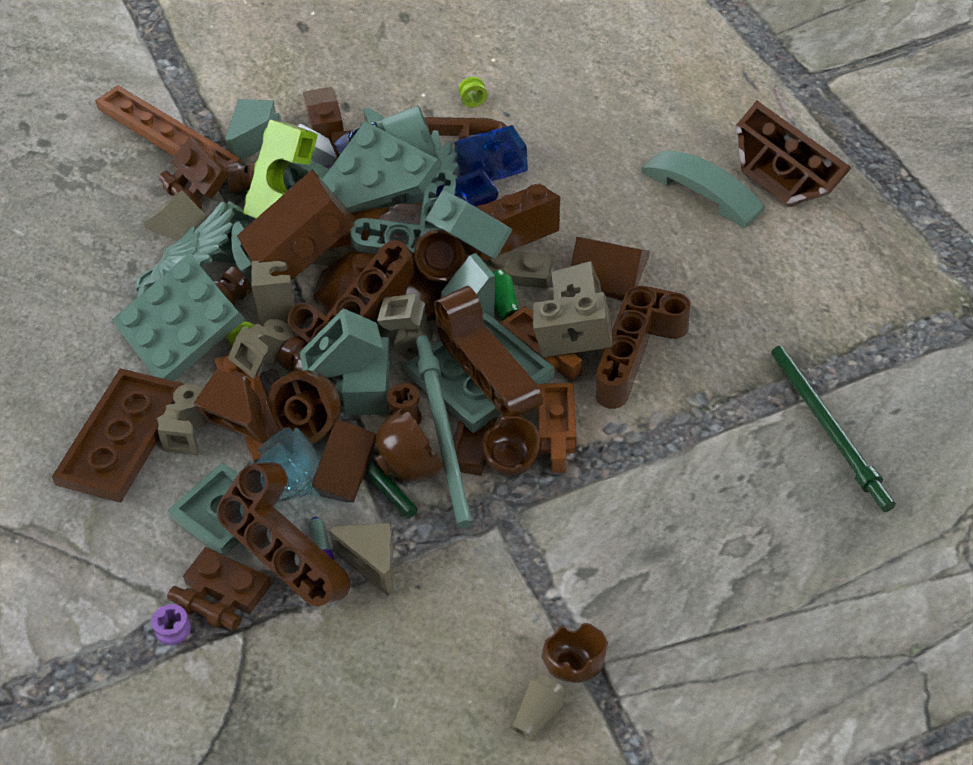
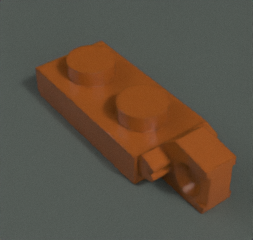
M523 306L500 322L501 325L542 357L533 329V311ZM576 353L542 357L554 367V371L558 369L561 375L571 381H574L583 374V361Z
M574 383L538 384L543 399L542 405L538 406L542 454H551V473H566V453H575L576 446Z

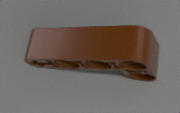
M392 240L381 247L327 316L308 303H300L295 305L288 314L290 328L309 343L343 308L351 312L361 309L360 316L377 323L383 298L399 296L415 276L417 270L413 253L401 241ZM400 258L402 261L397 263L396 260ZM387 271L391 274L390 277L385 274ZM383 282L381 289L377 293L371 294L373 287L377 283ZM313 317L312 324L304 329L306 320Z
M640 285L634 286L626 292L612 329L613 347L605 348L597 369L596 399L601 406L616 409L625 405L650 335L677 339L687 334L691 304L689 298L681 293Z
M465 286L435 301L437 330L443 346L503 417L521 416L542 405V394L535 381L483 324L480 300L470 286Z
M276 462L256 463L245 466L238 473L219 502L217 517L221 525L310 605L322 606L343 599L350 590V579L346 571L273 507L287 485L285 469ZM261 474H263L265 479L264 487L261 485L260 482ZM241 505L244 508V517H242L240 512ZM268 529L271 531L272 534L271 542L269 541L267 536ZM295 553L299 556L300 567L295 563Z

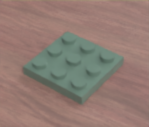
M190 253L112 319L155 377L175 381L245 320Z
M485 311L482 313L483 324L530 375L537 386L538 384H545L555 377L554 367L488 313ZM441 340L434 344L432 351L434 357L438 359L441 369L439 381L446 410L457 420L462 421L465 427L472 433H475L484 427L488 421L501 414L449 354ZM417 355L404 364L405 374L427 392L425 380L420 378L417 365L420 358Z

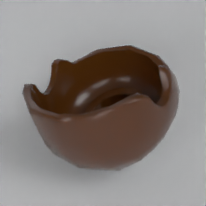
M437 229L425 233L417 240L413 258L416 270L425 279L433 282H445L452 279L464 264L466 252L460 239L444 230Z
M504 416L492 429L487 430L483 439V458L491 469L504 476L522 474L534 464L538 457L540 434L535 425L520 416Z
M582 623L574 631L567 630L562 625L552 636L544 641L541 657L549 673L556 679L572 683L586 682L600 673L604 664L608 641L604 633L590 623Z

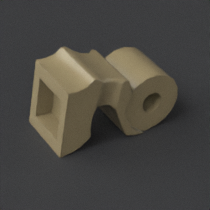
M416 294L384 297L377 322L390 331L398 329L394 348L402 357L411 360L419 355L416 339L423 335L429 336L430 342L432 339V327L426 323V304Z
M269 319L264 323V326L255 324L252 328L242 327L235 339L228 359L254 379L258 375L263 361L273 364L278 362L279 351L292 338L293 330L287 323L278 319Z
M187 383L178 387L173 393L174 404L167 405L165 413L157 418L158 434L164 451L198 455L199 447L194 429L203 427L208 422L193 405L203 390L200 385Z

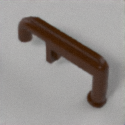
M425 117L431 135L434 130H437L439 136H459V141H462V145L468 148L471 133L496 134L497 144L504 146L509 143V127L498 120L490 118Z

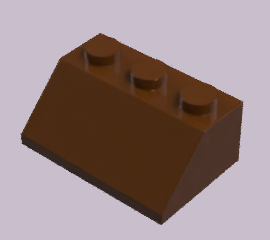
M312 169L242 230L237 237L252 261L259 260V263L285 262L287 270L282 272L275 271L271 275H290L291 280H293L355 226L354 222L357 219Z
M540 183L530 185L524 190L505 195L501 199L476 207L512 229L498 256L559 231L560 196ZM462 242L467 254L477 253L483 262L492 259Z

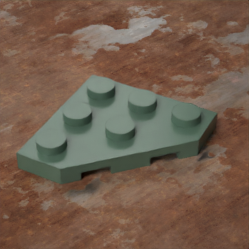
M365 121L322 181L349 211L360 207L370 209L392 202L391 198L406 193L412 196L424 192L442 167V164L437 158Z

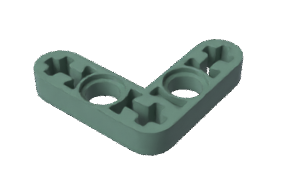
M440 168L426 187L423 196L420 225L361 218L354 222L355 226L350 229V243L352 247L362 253L377 254L381 247L390 241L389 238L393 234L400 233L407 237L408 243L406 246L413 253L415 237L420 238L429 231L439 229L425 220L427 212L432 209L437 200L435 198L437 181H443V190L454 195L456 186L454 175L449 170ZM363 230L369 231L368 241L361 240ZM380 232H385L383 244L379 243Z

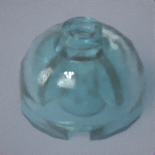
M289 427L282 429L270 437L257 450L262 456L256 463L276 462L286 471L287 485L277 502L292 500L297 496L303 497L313 488L312 481L316 476L319 461L314 445L298 428L295 427L294 432ZM250 460L247 465L254 463ZM261 474L260 482L261 485L264 487L265 479L263 474Z

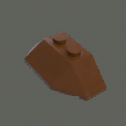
M757 100L736 124L741 171L788 207L829 195L852 169L848 164Z
M350 251L321 272L313 293L314 300L320 303L329 313L376 254ZM400 258L396 260L397 263L402 261ZM388 271L385 273L388 277H390L391 274ZM417 271L399 296L416 294L426 304L425 314L427 319L433 316L436 318L435 301L441 298V291L447 283L430 281ZM383 282L377 283L373 287L371 294L377 293L381 289ZM361 309L355 310L353 313L360 315Z

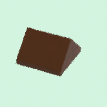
M576 237L571 266L591 261L601 284V292H604L607 297L623 300L630 288L639 285L650 251L590 238Z

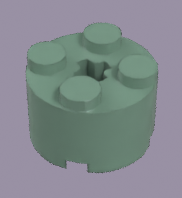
M419 105L376 121L379 129L437 158L442 164L437 147L431 137L429 127Z

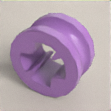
M168 604L160 607L153 614L151 620L156 638L161 643L175 645L184 641L190 634V622L186 611L181 606ZM170 620L177 621L174 623L173 629L166 630L165 627L169 625Z

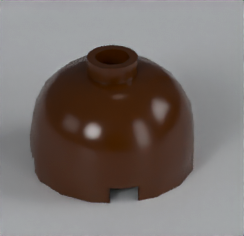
M310 370L290 372L278 379L270 387L269 398L265 399L264 408L267 421L275 434L280 438L285 436L289 440L295 441L292 444L297 446L312 445L327 436L332 431L335 421L339 420L341 403L335 386L322 374Z
M404 407L392 414L381 424L376 435V445L380 454L374 457V459L386 476L393 473L400 481L414 484L422 483L444 470V466L437 453L434 455L431 453L432 449L428 438Z

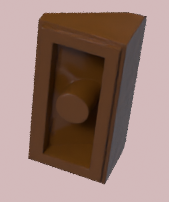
M335 421L312 481V487L320 496L354 503L376 443V433L345 421Z

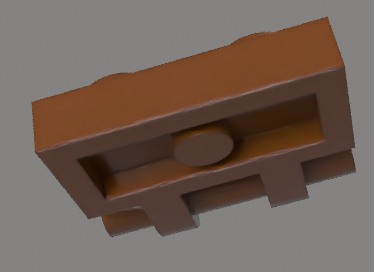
M188 138L171 162L177 168L174 175L164 171L159 175V180L163 183V189L169 195L174 196L183 191L202 210V205L199 203L201 198L207 196L213 199L230 173L197 141ZM190 181L192 185L186 190L184 187Z
M205 547L183 575L185 584L191 588L184 590L178 586H173L168 592L167 599L181 606L187 614L195 612L207 618V623L216 628L224 626L235 631L241 623V617L234 614L235 610L239 609L250 615L271 587V581L269 576ZM209 595L220 600V602L213 604L205 600V598Z

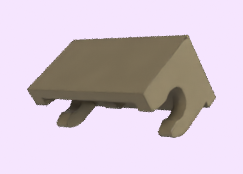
M259 260L252 261V290L261 326H264V323L269 319H278L288 324V314L295 306L290 275H271L275 271L282 272L287 270L285 262L259 263Z

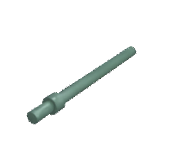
M423 335L416 339L420 358L417 363L420 378L425 380L457 527L467 528L472 525V520L439 381L441 369L438 359L433 355L429 336Z

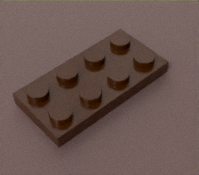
M120 368L52 475L55 485L121 503L160 438L157 418L165 413L167 405L174 404L173 393L184 384Z

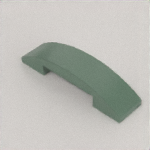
M660 151L641 168V173L666 186L674 180L718 203V214L744 228L764 211L763 203L743 183L722 168L697 156L678 151Z

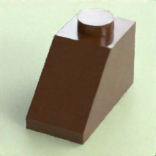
M216 369L193 405L209 423L264 444L267 435L260 399L250 387L251 381L237 371H233L230 374Z

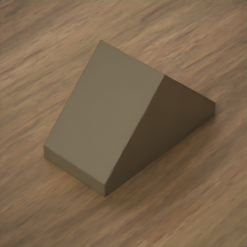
M180 191L164 202L144 222V227L178 241L192 226L197 229L207 219V216L183 191Z
M390 523L334 526L329 531L334 553L385 594L389 595L393 591V539Z

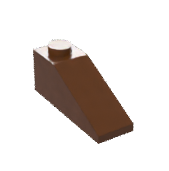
M327 87L304 91L303 97L310 128L329 138L332 145L331 134L344 131L338 100L333 88Z

